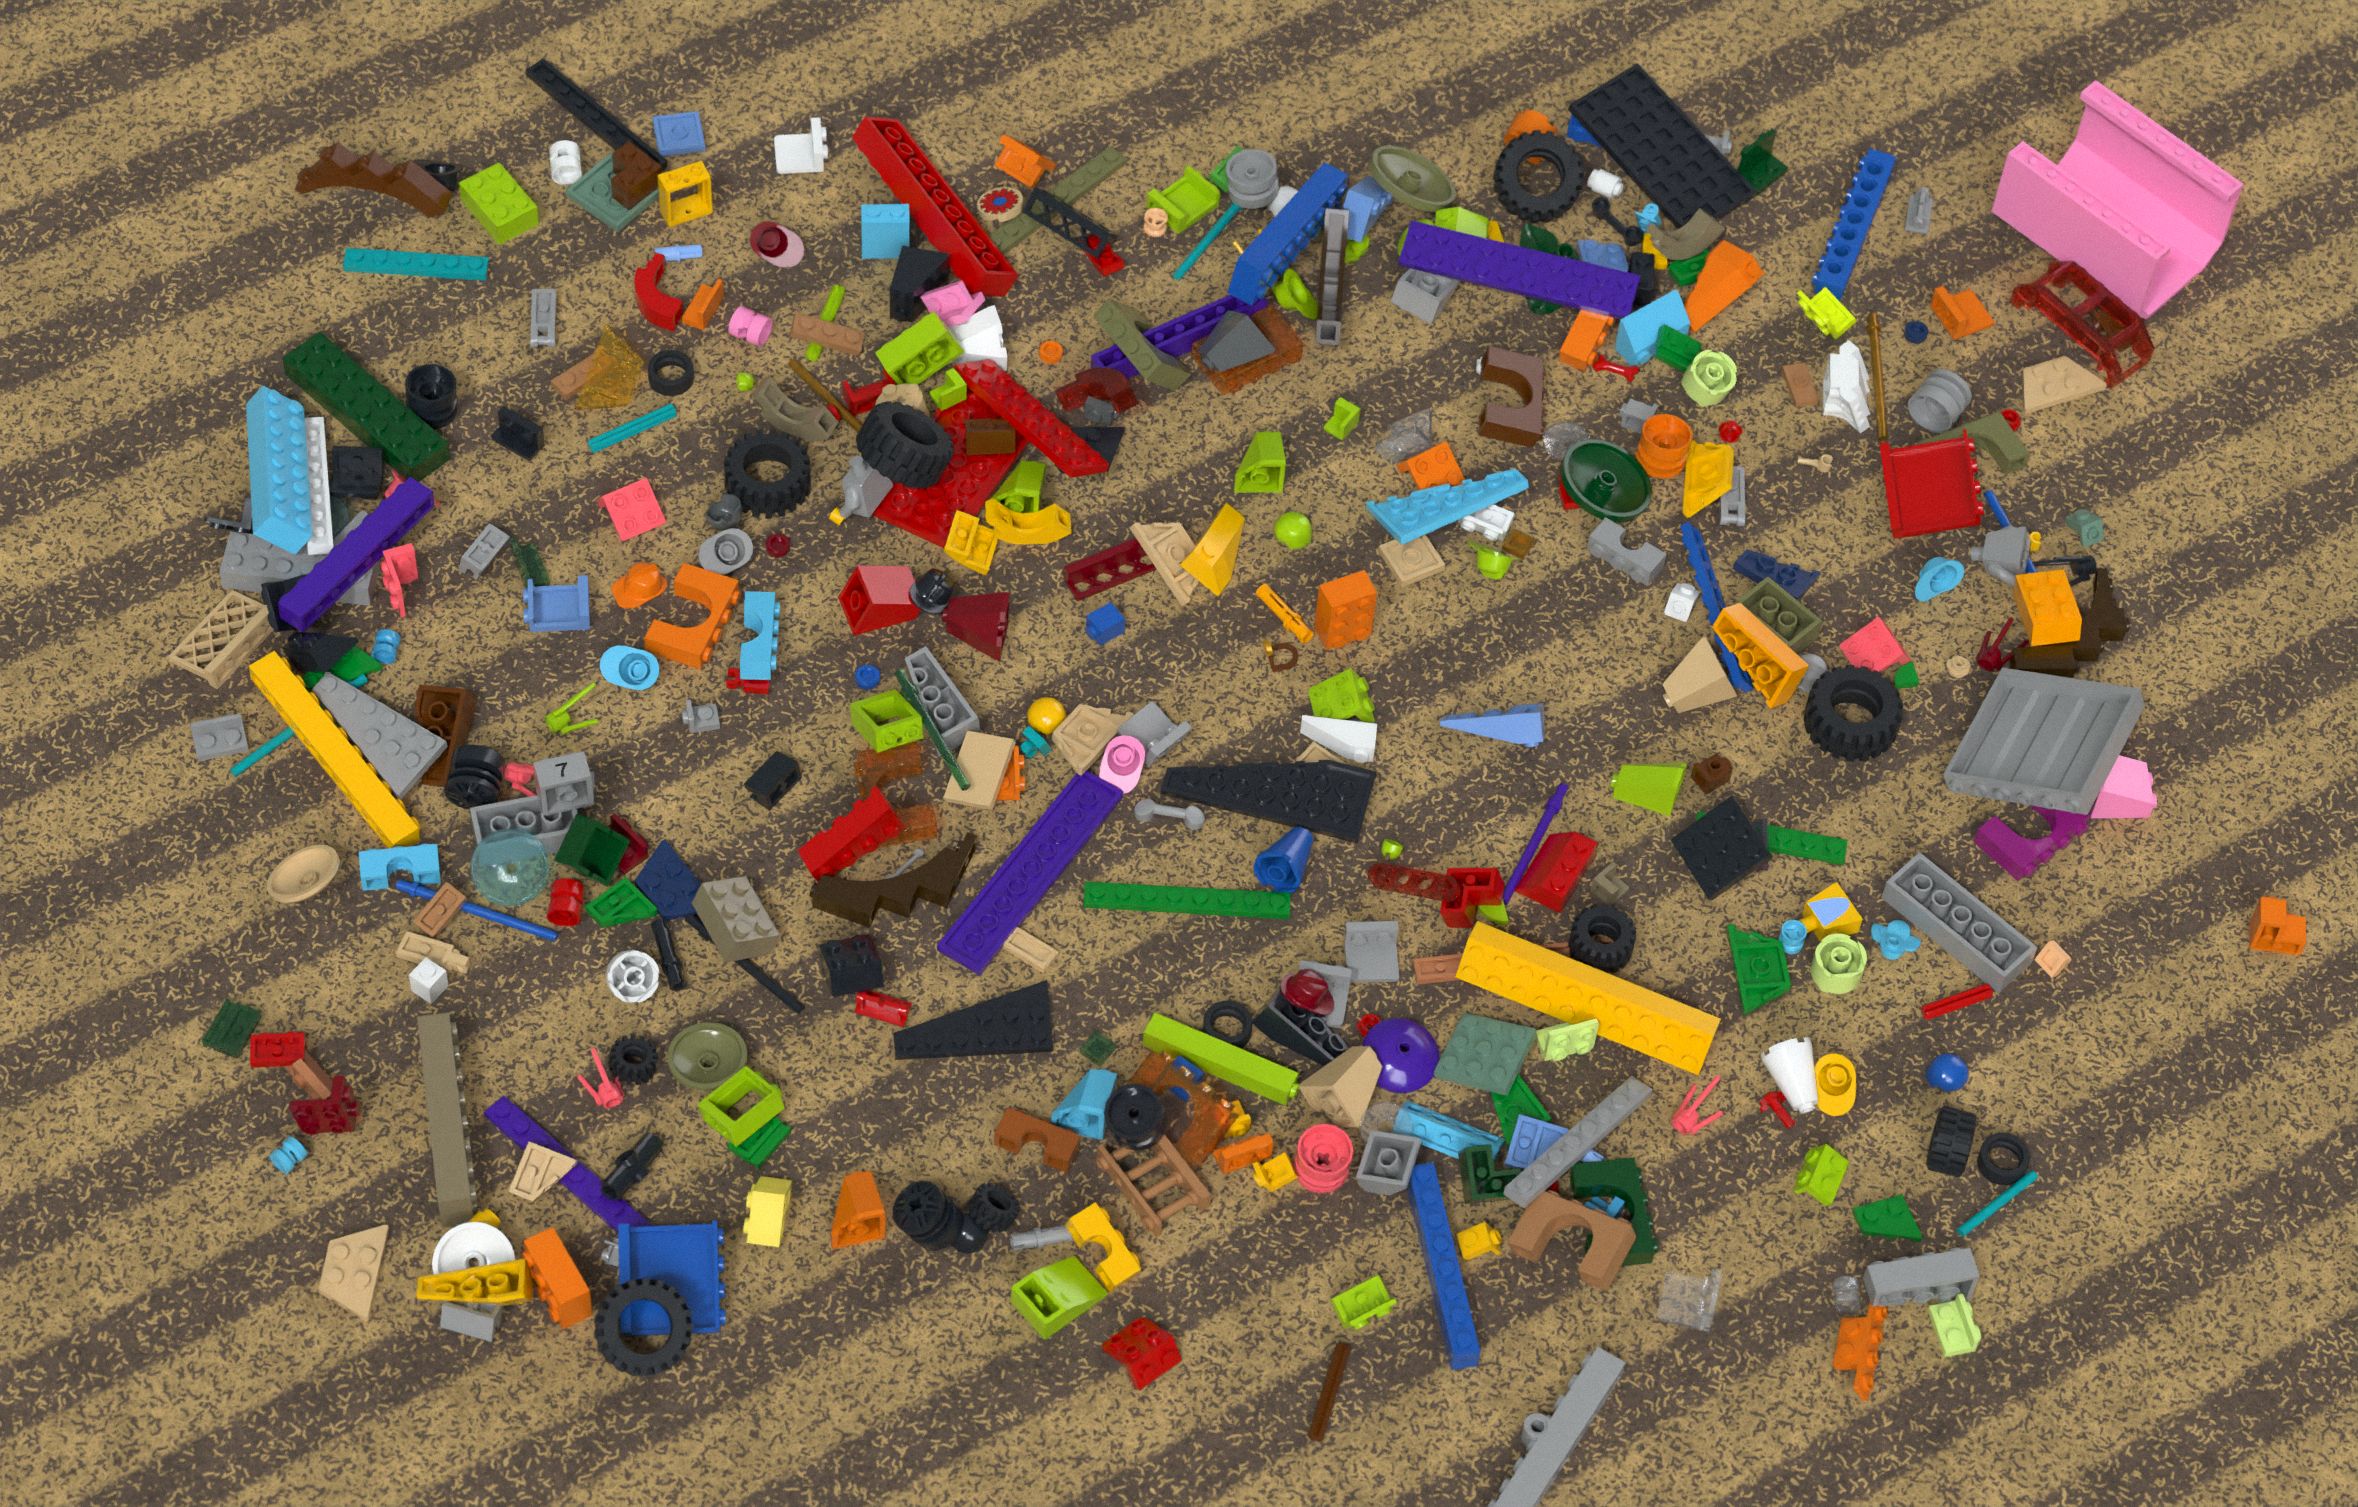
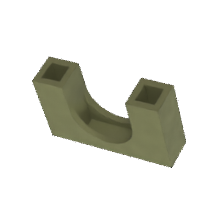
M1108 298L1093 315L1147 381L1175 391L1191 375L1178 358L1162 352L1141 334L1146 332L1151 325L1138 310Z
M2000 412L1993 415H1985L1971 423H1964L1953 430H1945L1937 436L1924 438L1917 444L1964 437L1963 429H1966L1968 438L1973 437L1974 447L1988 452L2005 475L2025 468L2030 454Z

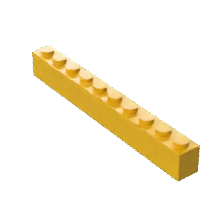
M273 651L249 665L251 680L385 846L388 849L396 846L410 847L420 841L419 830L421 827L416 818L408 816L403 802L399 798L395 800L391 795L392 791L389 785L384 780L380 781L373 765L365 763L359 748L356 745L352 746L348 742V736L341 727L337 728L335 726L333 717L328 710H322L316 695L313 692L309 693L305 689V683L298 674L294 675L291 672V666L284 657L280 658Z

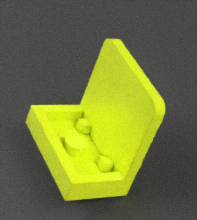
M1826 287L1811 300L1801 290L1797 292L1800 298L1797 302L1803 308V312L1811 321L1814 320L1818 324L1817 327L1826 337L1830 334L1834 339H1837L1857 322L1855 317Z

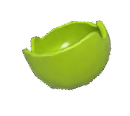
M1298 512L1283 514L1274 525V533L1279 543H1286L1290 549L1305 547L1311 542L1313 537L1308 518Z

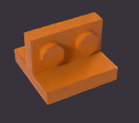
M1003 134L999 141L1005 147L995 166L1030 188L1034 189L1045 169L1053 172L1057 163L1010 136Z

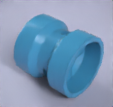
M388 629L379 630L375 636L376 645L372 648L371 657L379 663H394L397 657L396 649L401 641L400 635Z

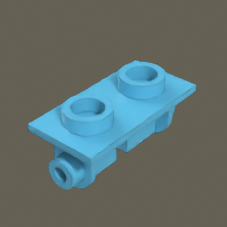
M1654 203L1647 204L1642 214L1639 212L1635 213L1637 224L1642 230V234L1649 233L1645 229L1651 222L1658 227L1661 224V219L1658 215L1659 209Z

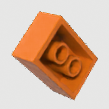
M1365 570L1319 585L1314 629L1326 650L1342 648L1347 643L1355 640L1363 641L1372 633L1377 591Z
M551 1227L523 1240L524 1252L521 1253L522 1257L526 1259L531 1278L538 1285L535 1289L539 1299L542 1302L546 1300L549 1305L547 1310L553 1323L559 1322L561 1328L565 1329L592 1316L590 1290L555 1229Z

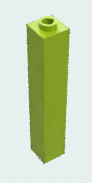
M1158 1013L1153 1014L1144 1031L1143 1046L1174 1059L1180 1055L1202 1071L1286 1106L1289 1099H1295L1298 1094L1300 1085L1297 1083L1298 1072Z

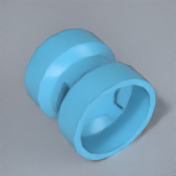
M1789 920L1782 925L1778 940L1782 941L1785 953L1796 954L1802 950L1807 929L1802 922L1797 920Z
M289 1136L282 1143V1147L275 1149L269 1155V1158L284 1174H288L294 1169V1164L301 1162L308 1154L299 1141Z

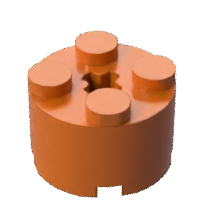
M1525 110L1524 113H1516L1504 136V142L1507 146L1513 138L1517 139L1520 134L1525 132L1531 134L1533 130H1540L1541 133L1545 134L1547 131L1554 132L1553 136L1556 137L1557 128L1555 125L1552 127L1548 123L1549 118L1533 110ZM1531 157L1527 160L1531 164L1538 165L1545 158Z

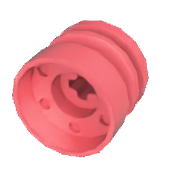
M1329 1124L1314 1125L1305 1130L1299 1138L1294 1168L1298 1175L1297 1180L1303 1187L1312 1192L1328 1193L1335 1191L1344 1184L1348 1177L1353 1155L1352 1142L1346 1132L1337 1126Z

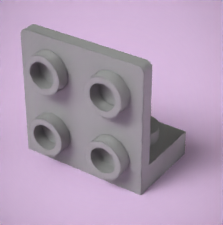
M1151 701L1119 726L1116 731L1120 736H1132L1142 743L1145 750L1144 763L1151 767L1181 743L1192 727L1186 721L1179 726L1176 723L1173 724L1160 708Z
M1398 921L1346 922L1344 948L1346 968L1352 969L1350 983L1399 981L1396 946Z

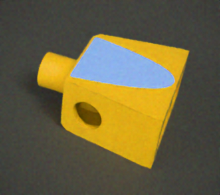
M1836 882L1805 903L1802 913L1804 918L1798 921L1805 925L1807 933L1813 931L1822 942V939L1831 934L1851 935L1859 932L1863 919L1838 882Z

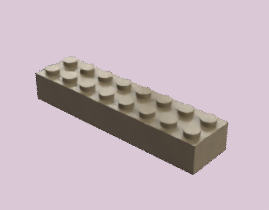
M449 1013L418 1016L417 1021L442 1228L458 1226L467 1223L474 1216L473 1214L478 1212L457 1027L456 1022H450Z

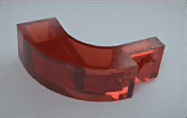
M1093 368L1074 374L1076 377L1075 381L1055 390L1056 396L1065 412L1085 404L1088 396L1111 401L1117 414L1139 404L1125 375L1111 368Z

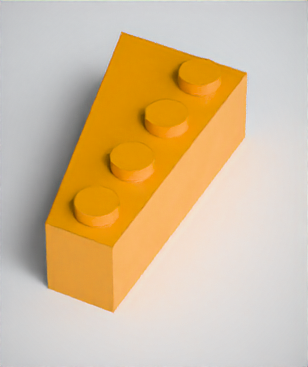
M1741 603L1723 608L1712 626L1714 631L1729 652H1734L1737 656L1739 666L1743 671L1747 670L1754 680V687L1758 692L1762 691L1767 698L1765 702L1770 709L1787 703L1810 665Z

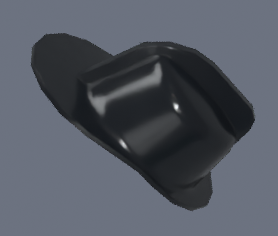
M426 159L412 160L449 191L453 192L456 190L458 172L463 170L461 164L443 163Z
M932 568L916 579L909 593L913 603L919 609L926 613L939 614L948 605L954 590V582L948 576L949 569L941 571Z

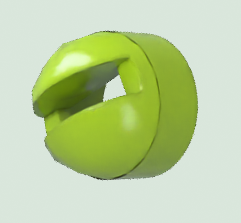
M745 372L736 374L738 392H746L753 388L754 378L751 374Z
M1384 839L1381 852L1385 858L1389 853L1390 860L1399 857L1403 845L1390 839Z

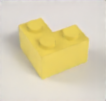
M760 1176L758 1182L752 1184L746 1207L751 1208L750 1218H745L743 1233L748 1234L747 1243L774 1247L780 1246L783 1239L785 1215L790 1204L791 1180Z

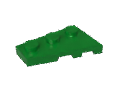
M354 646L327 672L347 682L348 680L353 681L361 674L366 676L372 672L376 673L383 668L381 663L357 646ZM307 672L302 677L305 689L309 693L312 692V689L325 674Z

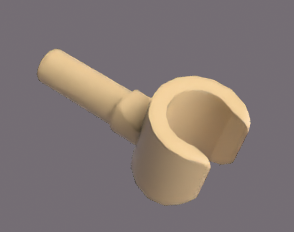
M1828 454L1822 455L1820 460L1798 457L1797 463L1812 465L1821 472H1828L1832 466L1830 464L1833 457Z

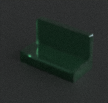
M510 538L511 556L524 588H528V579H533V586H549L550 580L535 544L531 543L518 547L515 538Z

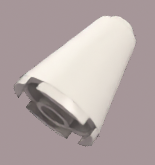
M1803 1037L1805 1042L1798 1043L1797 1038L1773 1045L1769 1048V1054L1765 1055L1762 1052L1760 1056L1794 1111L1799 1110L1801 1114L1814 1110V1105L1818 1103L1812 1043L1810 1038Z

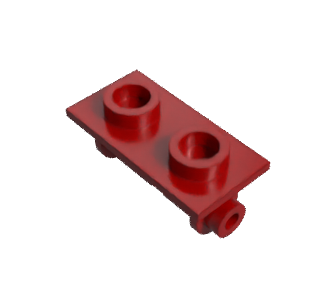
M864 990L858 992L856 996L857 1005L854 1013L904 1027L912 1003Z

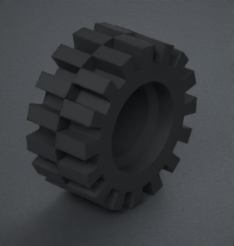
M632 1034L630 1039L627 1038V1035L622 1036V1041L617 1039L615 1045L613 1044L611 1047L608 1063L609 1071H612L614 1078L619 1076V1082L622 1083L624 1079L627 1080L626 1085H631V1081H635V1085H640L641 1080L646 1083L649 1078L652 1079L656 1071L658 1060L657 1048L655 1045L651 1046L652 1041L649 1039L644 1042L645 1037L641 1035L639 1039H635L636 1035ZM626 1056H637L643 1062L640 1064H630L623 1058Z
M988 1182L987 1185L983 1183L967 1204L968 1212H972L970 1216L977 1218L976 1223L978 1225L982 1223L984 1229L987 1230L990 1227L991 1232L998 1230L999 1233H1003V1231L1009 1229L1020 1211V1207H1018L1019 1202L1018 1200H1013L1015 1198L1013 1194L1009 1195L1007 1193L1008 1189H1000L1001 1185L996 1184L993 1186L991 1182Z

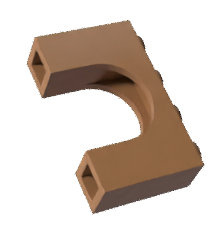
M1544 1191L1528 1205L1508 1240L1512 1252L1517 1256L1537 1263L1555 1233L1566 1227H1584L1593 1233V1241L1578 1268V1272L1583 1282L1607 1291L1637 1238L1631 1223L1623 1218L1614 1219L1609 1217L1600 1209L1595 1208L1591 1210L1586 1208L1577 1200L1571 1199L1568 1201L1563 1199L1554 1191Z

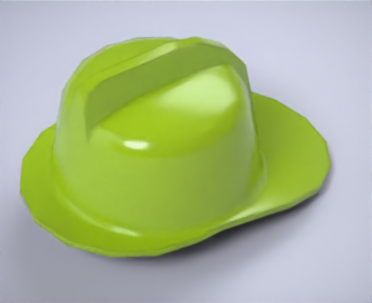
M1285 270L1283 279L1272 287L1277 301L1284 309L1291 311L1299 310L1305 317L1314 320L1317 316V303L1294 270Z
M1467 541L1469 546L1477 550V568L1487 578L1500 580L1508 572L1512 561L1518 560L1483 544Z

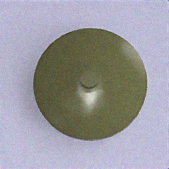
M1381 146L1374 151L1369 160V170L1376 182L1393 197L1409 206L1423 211L1436 212L1440 209L1449 208L1455 199L1456 191L1450 178L1437 165L1416 152L1397 146Z

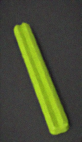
M836 284L832 287L819 319L833 323L845 294L843 286ZM810 342L805 352L806 359L813 362L817 361L823 346Z

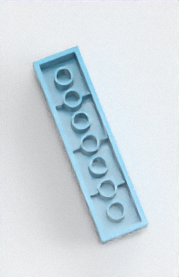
M262 386L246 404L253 535L296 555L312 537L304 406L296 400H291L281 395L276 390Z

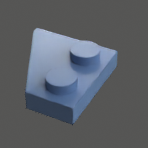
M1519 1114L1504 1166L1512 1169L1521 1168L1523 1172L1564 1136L1568 1129Z

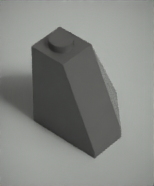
M1228 310L1200 347L1198 354L1202 357L1201 363L1208 370L1222 372L1269 355L1276 349L1246 314Z

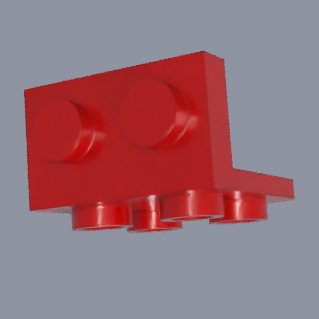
M1144 1317L1132 1321L1130 1325L1111 1336L1109 1340L1102 1344V1349L1105 1353L1126 1366L1132 1384L1138 1390L1143 1389L1182 1361L1173 1335Z

